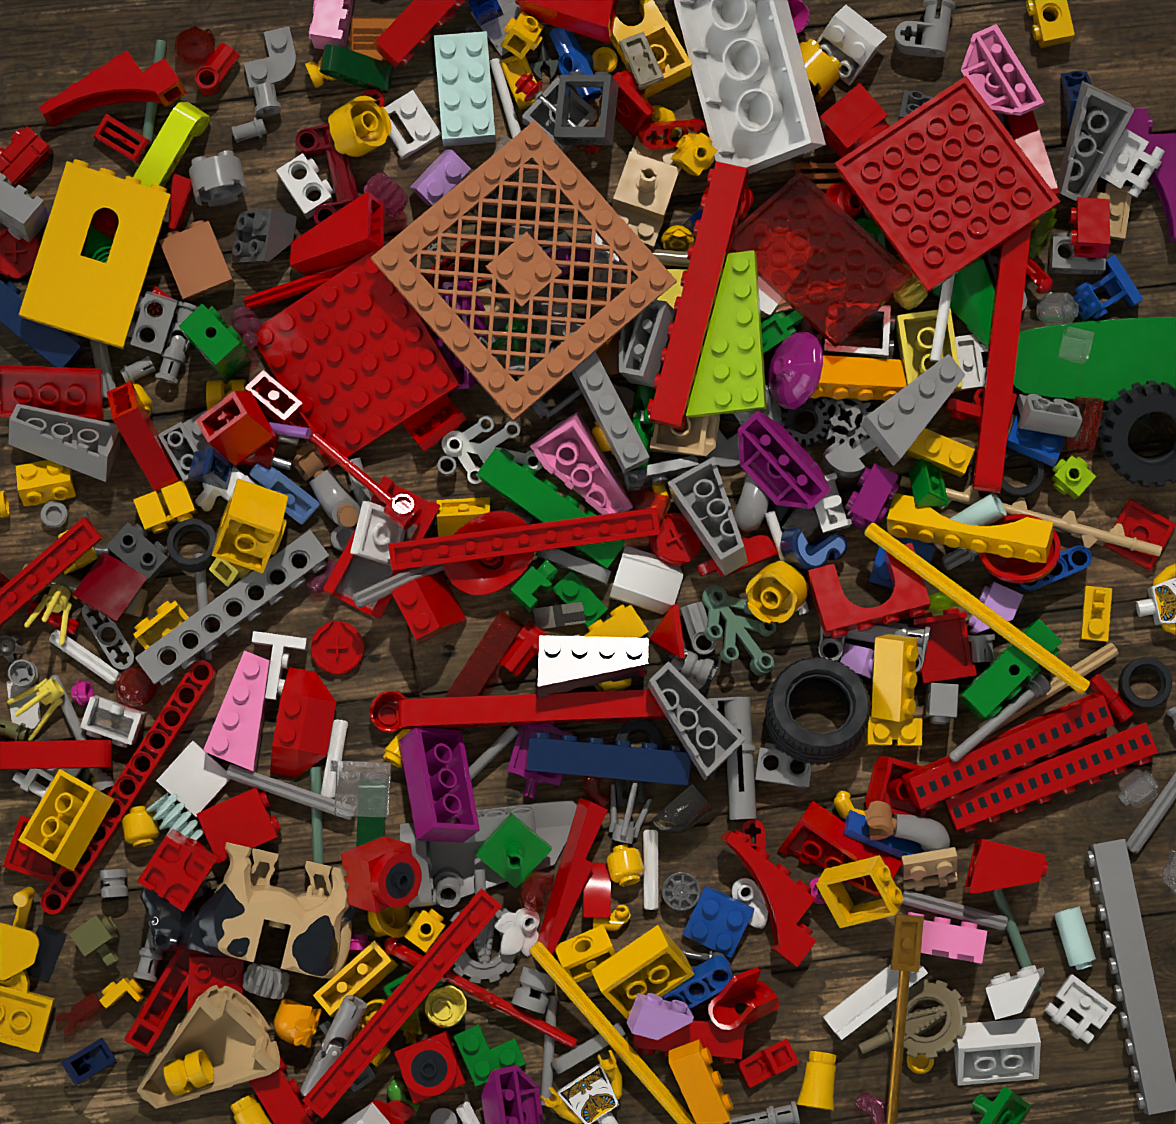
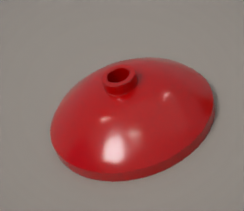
M1014 514L1005 516L990 526L1008 524L1026 517L1040 518L1026 514ZM1053 528V540L1046 563H1032L1024 559L1005 558L986 552L979 553L982 564L993 576L1011 583H1029L1043 578L1055 568L1060 558L1061 545L1059 537Z

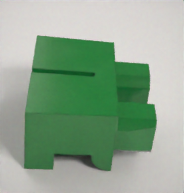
M545 560L537 570L532 566L510 589V596L530 614L537 606L538 600L535 596L539 591L543 593L551 591V582L558 575V570L548 560Z

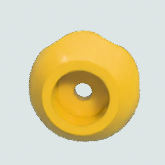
M675 225L663 233L661 242L663 243L664 250L688 252L690 245H694V237L686 227Z

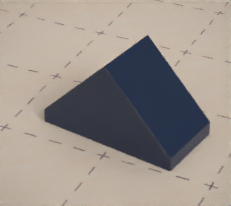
M213 448L194 452L188 478L227 490L234 464Z
M102 1037L65 1059L61 1064L76 1086L117 1060Z

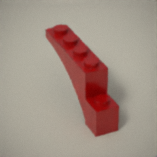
M125 51L115 56L110 62L99 69L93 70L82 80L71 84L57 96L48 99L38 108L52 128L67 118L104 105L123 102H153L167 107L187 94L165 58L153 63L147 70L142 72L129 52Z
M726 830L720 839L746 865L764 898L773 934V945L770 948L791 965L798 967L817 942L810 936L813 933L812 930L801 922L796 925L816 899L810 894L812 889L801 880H798L797 883L789 877L791 872L778 863L776 866L768 860L770 855L758 846L754 849L747 844L750 839L738 830L735 833Z
M187 948L176 949L142 1004L139 1014L124 1036L125 1042L148 1055L188 986L189 957H205L207 953Z

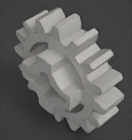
M829 397L830 400L826 398L821 399L820 402L828 411L829 407L832 406L834 412L833 417L830 418V428L824 439L825 441L830 440L832 437L834 443L837 441H843V443L847 441L850 443V440L855 443L859 440V435L862 437L868 435L861 425L857 430L854 422L860 415L863 421L871 413L866 411L871 405L870 402L863 404L859 399L851 398L837 400ZM843 401H849L855 404V406L845 405ZM840 412H842L844 415H850L848 423H846L844 420H838V418L841 415ZM833 430H842L845 432L846 435L838 434Z

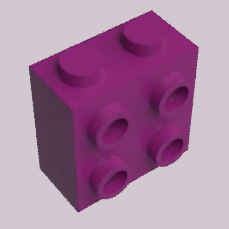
M874 463L871 469L865 468L856 484L861 487L859 492L853 491L844 509L848 510L846 518L851 519L852 526L863 530L864 527L867 528L871 523L878 525L887 511V508L883 506L885 501L890 502L893 499L900 485L896 483L899 475Z

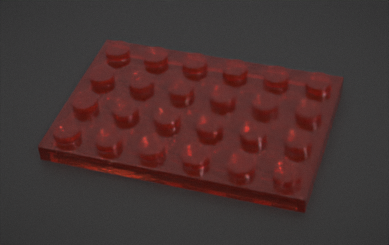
M801 171L736 227L731 251L734 253L754 250L757 255L758 276L835 348L913 279V274Z

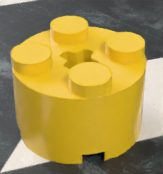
M809 39L807 42H801L799 46L812 95L815 98L814 102L817 103L840 78L839 69L841 68V63L835 57L828 56L823 52L821 46L815 40Z
M356 97L329 116L330 133L335 142V149L340 154L346 153L353 157L364 156L386 142L387 136L390 135V117L383 106L379 107L374 103L376 100L372 97Z
M780 560L764 567L748 583L746 588L748 607L752 614L763 622H785L804 604L809 584L795 567L787 564L785 561Z

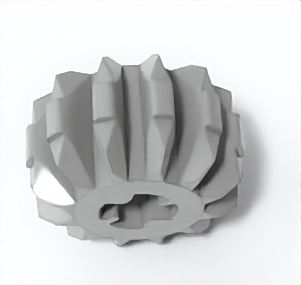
M252 963L249 964L244 974L243 988L249 991V993L279 1000L284 997L288 990L290 975L276 967Z

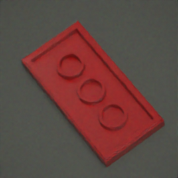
M0 365V418H10L16 405L21 404L103 421L102 369Z

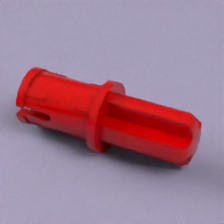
M1096 674L1089 680L1092 690L1104 695L1109 710L1117 717L1120 723H1123L1134 714L1120 698V692H1115L1101 674Z

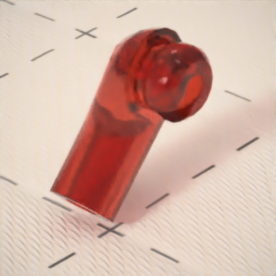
M584 776V794L595 804L604 808L611 799L600 791L599 781L602 777Z

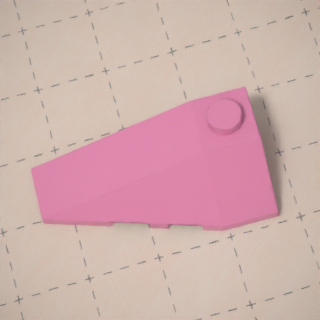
M579 412L574 413L555 425L530 445L548 472L556 475L568 488L575 490L602 515L626 512L633 508L611 465L598 447L591 430Z

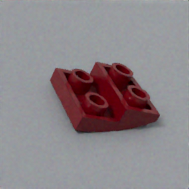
M102 552L76 588L72 597L93 611L97 610L117 624L148 581V578L118 559Z

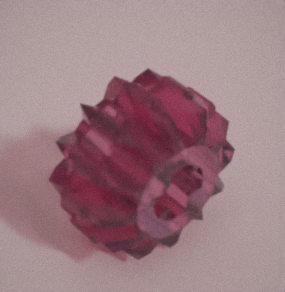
M377 173L367 181L364 187V193L370 192L385 203L384 214L386 216L395 217L403 211L408 203V195L404 192V189L386 174Z

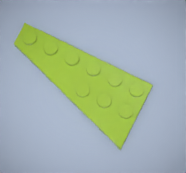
M754 250L729 253L727 255L686 412L687 418L767 409L757 255Z

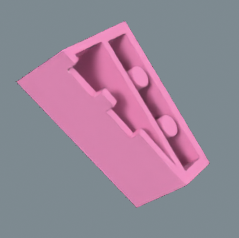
M908 912V915L924 917L923 914ZM935 917L934 922L924 920L921 953L982 964L987 931L977 929L978 924L961 921V926L950 925L951 919Z

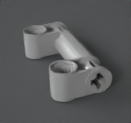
M884 622L874 624V628L863 632H858V629L848 631V635L833 639L832 636L824 637L822 627H820L819 657L828 659L823 654V651L827 646L833 645L838 648L839 652L836 657L831 659L840 662L845 639L875 643V637L886 634L911 636L917 638L919 651L917 660L919 665L915 669V673L919 675L923 668L925 651H927L930 627L920 629L908 627V624L905 623L884 625Z

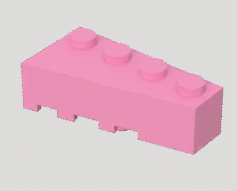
M314 0V16L309 28V39L312 40L314 48L324 50L326 44L346 48L354 0Z
M244 651L203 749L206 753L254 772L257 771L258 754L267 700L265 694L270 668L269 660Z

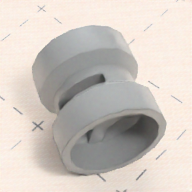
M689 650L680 673L685 678L693 675L697 683L705 685L714 660L709 658L698 660L697 653Z
M17 660L10 665L8 676L13 684L29 688L38 682L39 670L34 663L27 660Z
M127 869L100 870V879L104 884V887L101 889V898L128 896V887L124 884L127 878Z

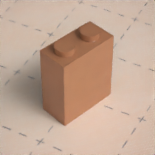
M196 221L188 226L189 229L182 232L178 230L171 231L164 235V239L159 240L182 299L186 303L235 284L209 221Z

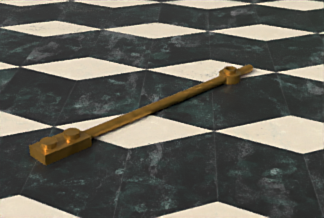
M895 915L891 969L899 970L886 1124H897L910 971L919 972L923 916Z

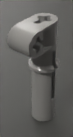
M924 0V22L904 21L897 26L895 30V46L906 55L944 57L947 50L951 13L956 8L955 2L953 0H942L940 19H936L938 0ZM917 33H922L921 45L916 44ZM906 35H911L910 41L905 40Z
M750 697L709 698L707 700L718 711V703L724 702L725 718L738 731H741V734L746 738L742 744L744 792H739L737 750L727 759L730 820L757 819L753 752L756 751V747L753 745Z

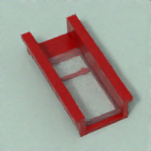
M383 476L379 483L382 488L393 497L398 493L409 495L413 499L414 504L422 510L417 521L406 530L403 541L423 539L441 505L432 500L429 502ZM372 496L371 503L386 507V504L378 497ZM355 528L323 590L376 619H381L393 597L392 594L362 608H358L355 605L353 596L357 592L402 573L407 569L392 570L389 565L351 554Z

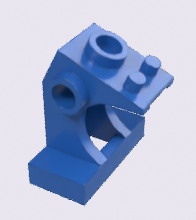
M1116 255L1106 260V277L1093 285L1087 281L1075 289L1077 294L1070 300L1074 305L1075 311L1080 314L1083 321L1091 317L1094 321L1100 319L1108 313L1106 308L1121 299H1124L1129 309L1137 306L1143 300V297ZM1102 286L1110 297L1104 303L1100 302L1094 291Z

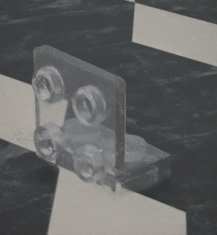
M331 760L330 771L336 772L334 814L337 816L388 817L391 763Z

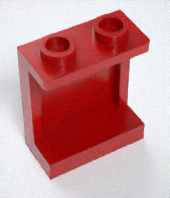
M959 608L943 610V615L933 616L932 612H926V614L910 621L913 628L925 629L930 627L924 664L919 674L920 685L971 678L977 675L976 667L972 663L965 620L967 614L966 612H959Z
M256 787L196 814L213 854L219 857L217 864L230 860L225 850L226 842L253 849L271 840L280 838L278 831L282 829L277 817H271L267 807L271 803L265 791L260 792Z

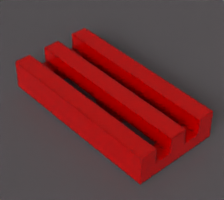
M105 114L93 134L94 138L137 164L140 161L141 154L144 155L146 152L144 149L151 143L144 136ZM108 122L140 140L139 146L106 126ZM105 131L136 151L132 155L101 136L102 132Z

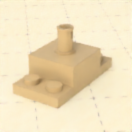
M637 136L632 151L629 152L616 189L612 208L648 249L654 250L682 168L670 159L677 149L651 150L642 145Z

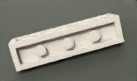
M891 964L823 1016L839 1039L843 1040L897 998L899 970H892ZM923 966L919 967V972L910 971L909 987L928 973Z

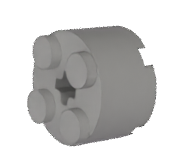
M222 151L217 156L209 158L200 156L191 161L192 166L189 168V176L195 201L198 205L202 206L201 201L208 202L209 207L222 206L237 201V195L242 192L244 196L247 194L248 189L241 160L234 156L233 151Z

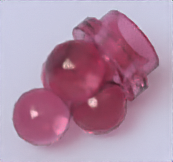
M249 307L235 309L231 314V326L242 337L241 339L244 341V344L248 348H253L259 341L256 332L261 328V321Z

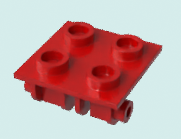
M189 957L187 1012H189L198 996L214 985H217L218 988L228 986L242 994L244 960L232 957Z

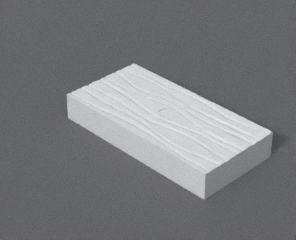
M674 0L688 57L692 63V72L709 137L713 141L711 145L718 150L714 155L716 161L745 167L748 169L749 174L826 145L787 0Z

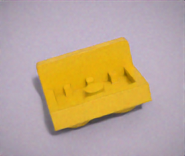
M50 460L16 466L17 491L23 506L39 505L50 501L76 497V491L72 483L71 468Z
M166 601L156 609L158 615L151 620L145 618L134 627L137 631L133 635L145 650L189 618L176 601L172 603Z

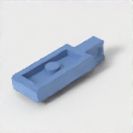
M257 462L251 469L250 476L259 482L257 485L288 496L285 512L301 525L319 507L320 503L273 467L268 470Z

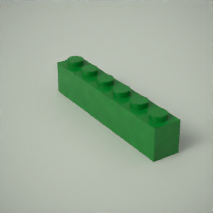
M495 448L475 475L539 523L596 516L591 511H588L586 514L578 508L580 503L567 495L564 498L556 492L558 487L545 479L542 482L535 477L537 472L528 465L523 464L521 467L513 461L515 456L504 448L500 451ZM615 540L572 547L597 565L607 569L626 542Z

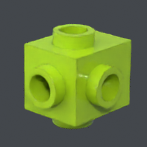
M1071 456L1067 460L1061 458L1052 470L1055 474L1051 480L1055 482L1053 486L1063 495L1068 493L1073 499H1076L1096 476L1088 470L1090 466L1080 457L1075 458Z

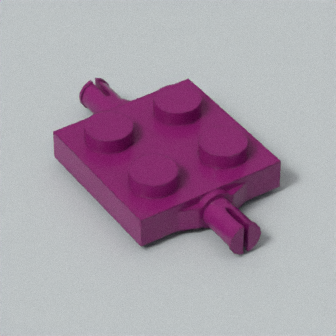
M554 724L520 725L519 734L515 741L507 773L521 776L527 780L523 794L525 797H528L530 787H532L529 798L534 799L537 784L548 783L560 786L562 773L525 770L528 737H534L535 732L551 734L550 739L561 740V735L573 736V733L562 731L554 726Z

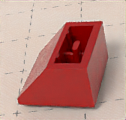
M233 391L195 420L207 442L234 465L240 464L276 437L251 391Z

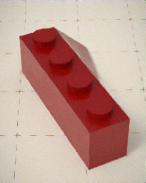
M814 801L807 807L778 849V852L785 855L789 852L798 856V861L809 865L811 862L824 869L880 855L884 864L889 867L892 879L902 864L901 861L889 853L845 836V822ZM870 875L846 880L848 884L877 897L881 895Z

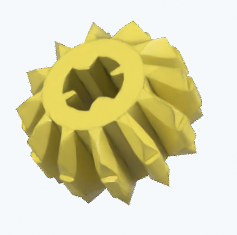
M904 263L890 270L891 272L884 278L890 295L893 296L895 302H898L902 308L907 310L916 308L928 296L926 290Z

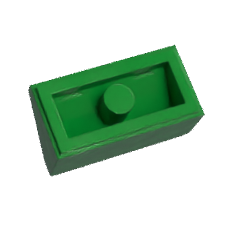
M919 459L909 470L915 504L918 506L947 507L949 501L941 469L923 459Z

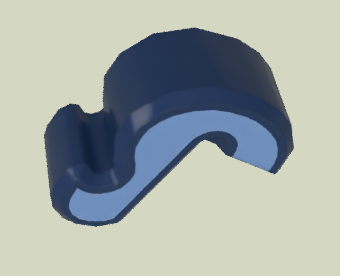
M786 528L781 536L780 547L787 563L798 571L804 572L823 567L828 560H839L842 558L847 550V541L843 535L835 532L832 535L824 533L808 544L799 528Z

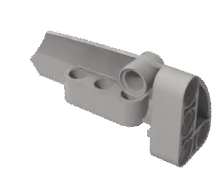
M571 799L476 810L480 831L464 843L417 840L414 822L400 823V841L411 844L412 856L418 861L422 872L418 895L408 904V907L433 906L434 904H440L445 908L454 907L458 904L460 898L475 893V869H485L486 889L506 882L504 878L475 855V851L510 813H513L552 846V851L532 872L554 865L567 842L577 804ZM445 888H451L455 892L453 894L446 895L441 891Z

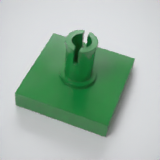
M510 813L475 851V855L514 888H517L552 851V846L513 813Z
M1004 1086L994 1102L980 1094L974 1100L972 1108L984 1116L979 1124H1020L1031 1108V1105Z

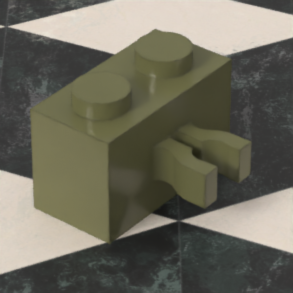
M105 914L96 915L69 934L84 957L93 956L98 952L107 966L119 960L109 946L110 943L120 937L116 932L119 930V927L111 916L107 917Z

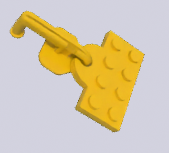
M26 887L13 896V902L18 906L13 926L0 923V1042L39 1053L42 1050L55 999L29 992L30 980L25 969L34 964L40 943L38 936L26 929L35 896V890L32 887Z

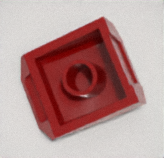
M879 756L873 764V771L865 796L866 808L869 807L871 802L882 801L891 807L893 816L894 814H905L928 818L932 809L923 810V808L919 809L912 805L902 775L922 766L891 757Z

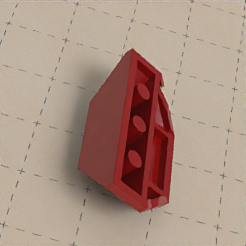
M291 667L288 669L281 694L272 743L271 774L297 778L328 754L337 702L314 671Z

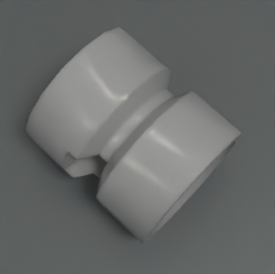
M524 966L519 979L522 985L516 988L511 1003L544 1014L549 1001L546 995L552 992L555 981L549 974ZM531 988L538 990L535 997L530 995Z

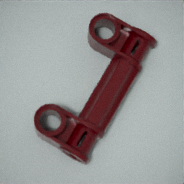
M329 122L315 127L304 128L295 137V148L299 155L303 153L306 158L325 154L337 201L322 204L315 209L314 226L321 223L318 220L320 215L329 214L331 216L359 197L350 157L346 153L340 154L335 149V142L330 133ZM305 138H309L314 141V145L310 148H304L300 142Z

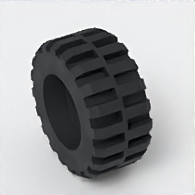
M1146 381V385H1141L1139 382L1131 384L1132 389L1126 391L1123 388L1118 392L1119 397L1115 401L1111 398L1107 403L1109 407L1107 413L1102 412L1100 417L1102 426L1098 427V435L1101 438L1099 442L1101 450L1112 468L1132 484L1137 482L1141 487L1147 488L1151 484H1155L1157 488L1164 487L1165 482L1169 480L1174 484L1176 483V432L1169 447L1154 456H1139L1134 453L1128 444V434L1131 426L1139 417L1154 411L1167 413L1172 417L1176 425V389L1165 382L1157 384L1156 381Z

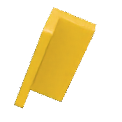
M490 497L437 500V504L441 505L437 512L438 537L453 535L470 520L491 512Z

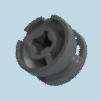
M684 872L675 873L665 880L662 887V896L669 907L680 911L688 910L698 902L700 886L692 875Z

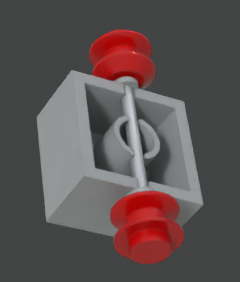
M533 73L528 76L523 74L515 83L517 87L515 93L523 92L525 94V102L535 100L522 115L523 124L527 127L535 120L562 152L566 154L573 145H561L553 137L560 79L557 77L542 92V81L535 83L532 80ZM571 89L567 127H590L597 120V111ZM577 145V148L581 146L587 148L586 156L590 153L593 155L597 154L603 147V145Z

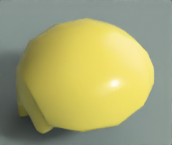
M453 985L434 989L425 1000L426 1017L430 1023L440 1028L455 1026L461 1021L467 1011V999L463 992Z

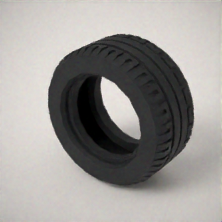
M809 657L808 659L804 658L796 661V663H791L774 680L766 703L765 723L772 741L776 743L778 748H781L780 750L783 753H786L785 755L791 756L792 759H796L798 762L810 763V765L831 764L850 755L861 742L871 713V699L866 685L863 684V680L849 666H844L842 662L833 661L831 658ZM808 689L825 690L835 695L843 704L846 722L837 730L825 734L810 732L800 727L792 718L789 702L800 691Z

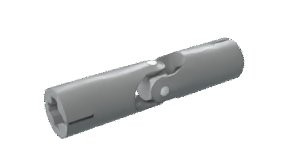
M352 995L344 997L322 1043V1048L315 1057L300 1088L304 1096L307 1095L351 1041L367 1008L366 1003L360 998ZM336 1037L344 1038L343 1043L341 1044Z

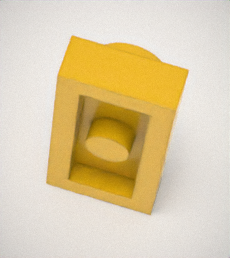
M1084 587L1080 640L1108 642L1112 588Z

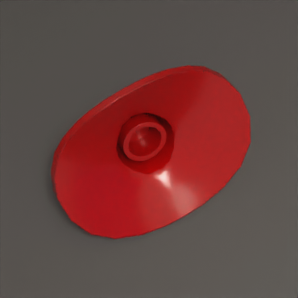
M502 510L493 511L475 517L460 527L454 534L527 525V523L514 513ZM535 551L444 563L443 565L447 577L460 591L476 596L489 595L505 588L522 576L530 566Z

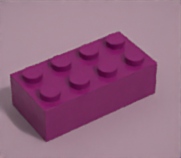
M427 727L413 728L399 741L416 839L421 841L464 843L480 831L462 730Z

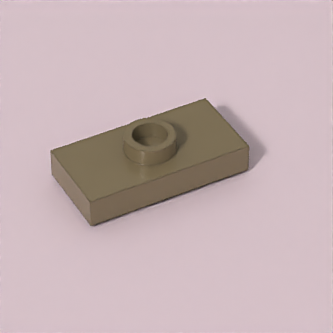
M644 31L619 41V46L639 91L664 81V76Z

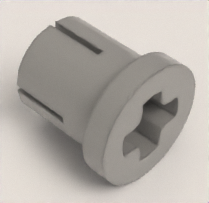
M262 83L254 87L257 104L255 113L257 116L269 117L281 112V104L277 102L274 84Z
M995 634L968 635V641H971L972 662L994 661L992 640H995Z

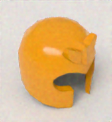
M283 998L274 1019L276 1034L282 1040L295 1046L301 1044L310 1048L311 1039L316 1033L322 1008L312 1009L311 1006H305L294 1000Z

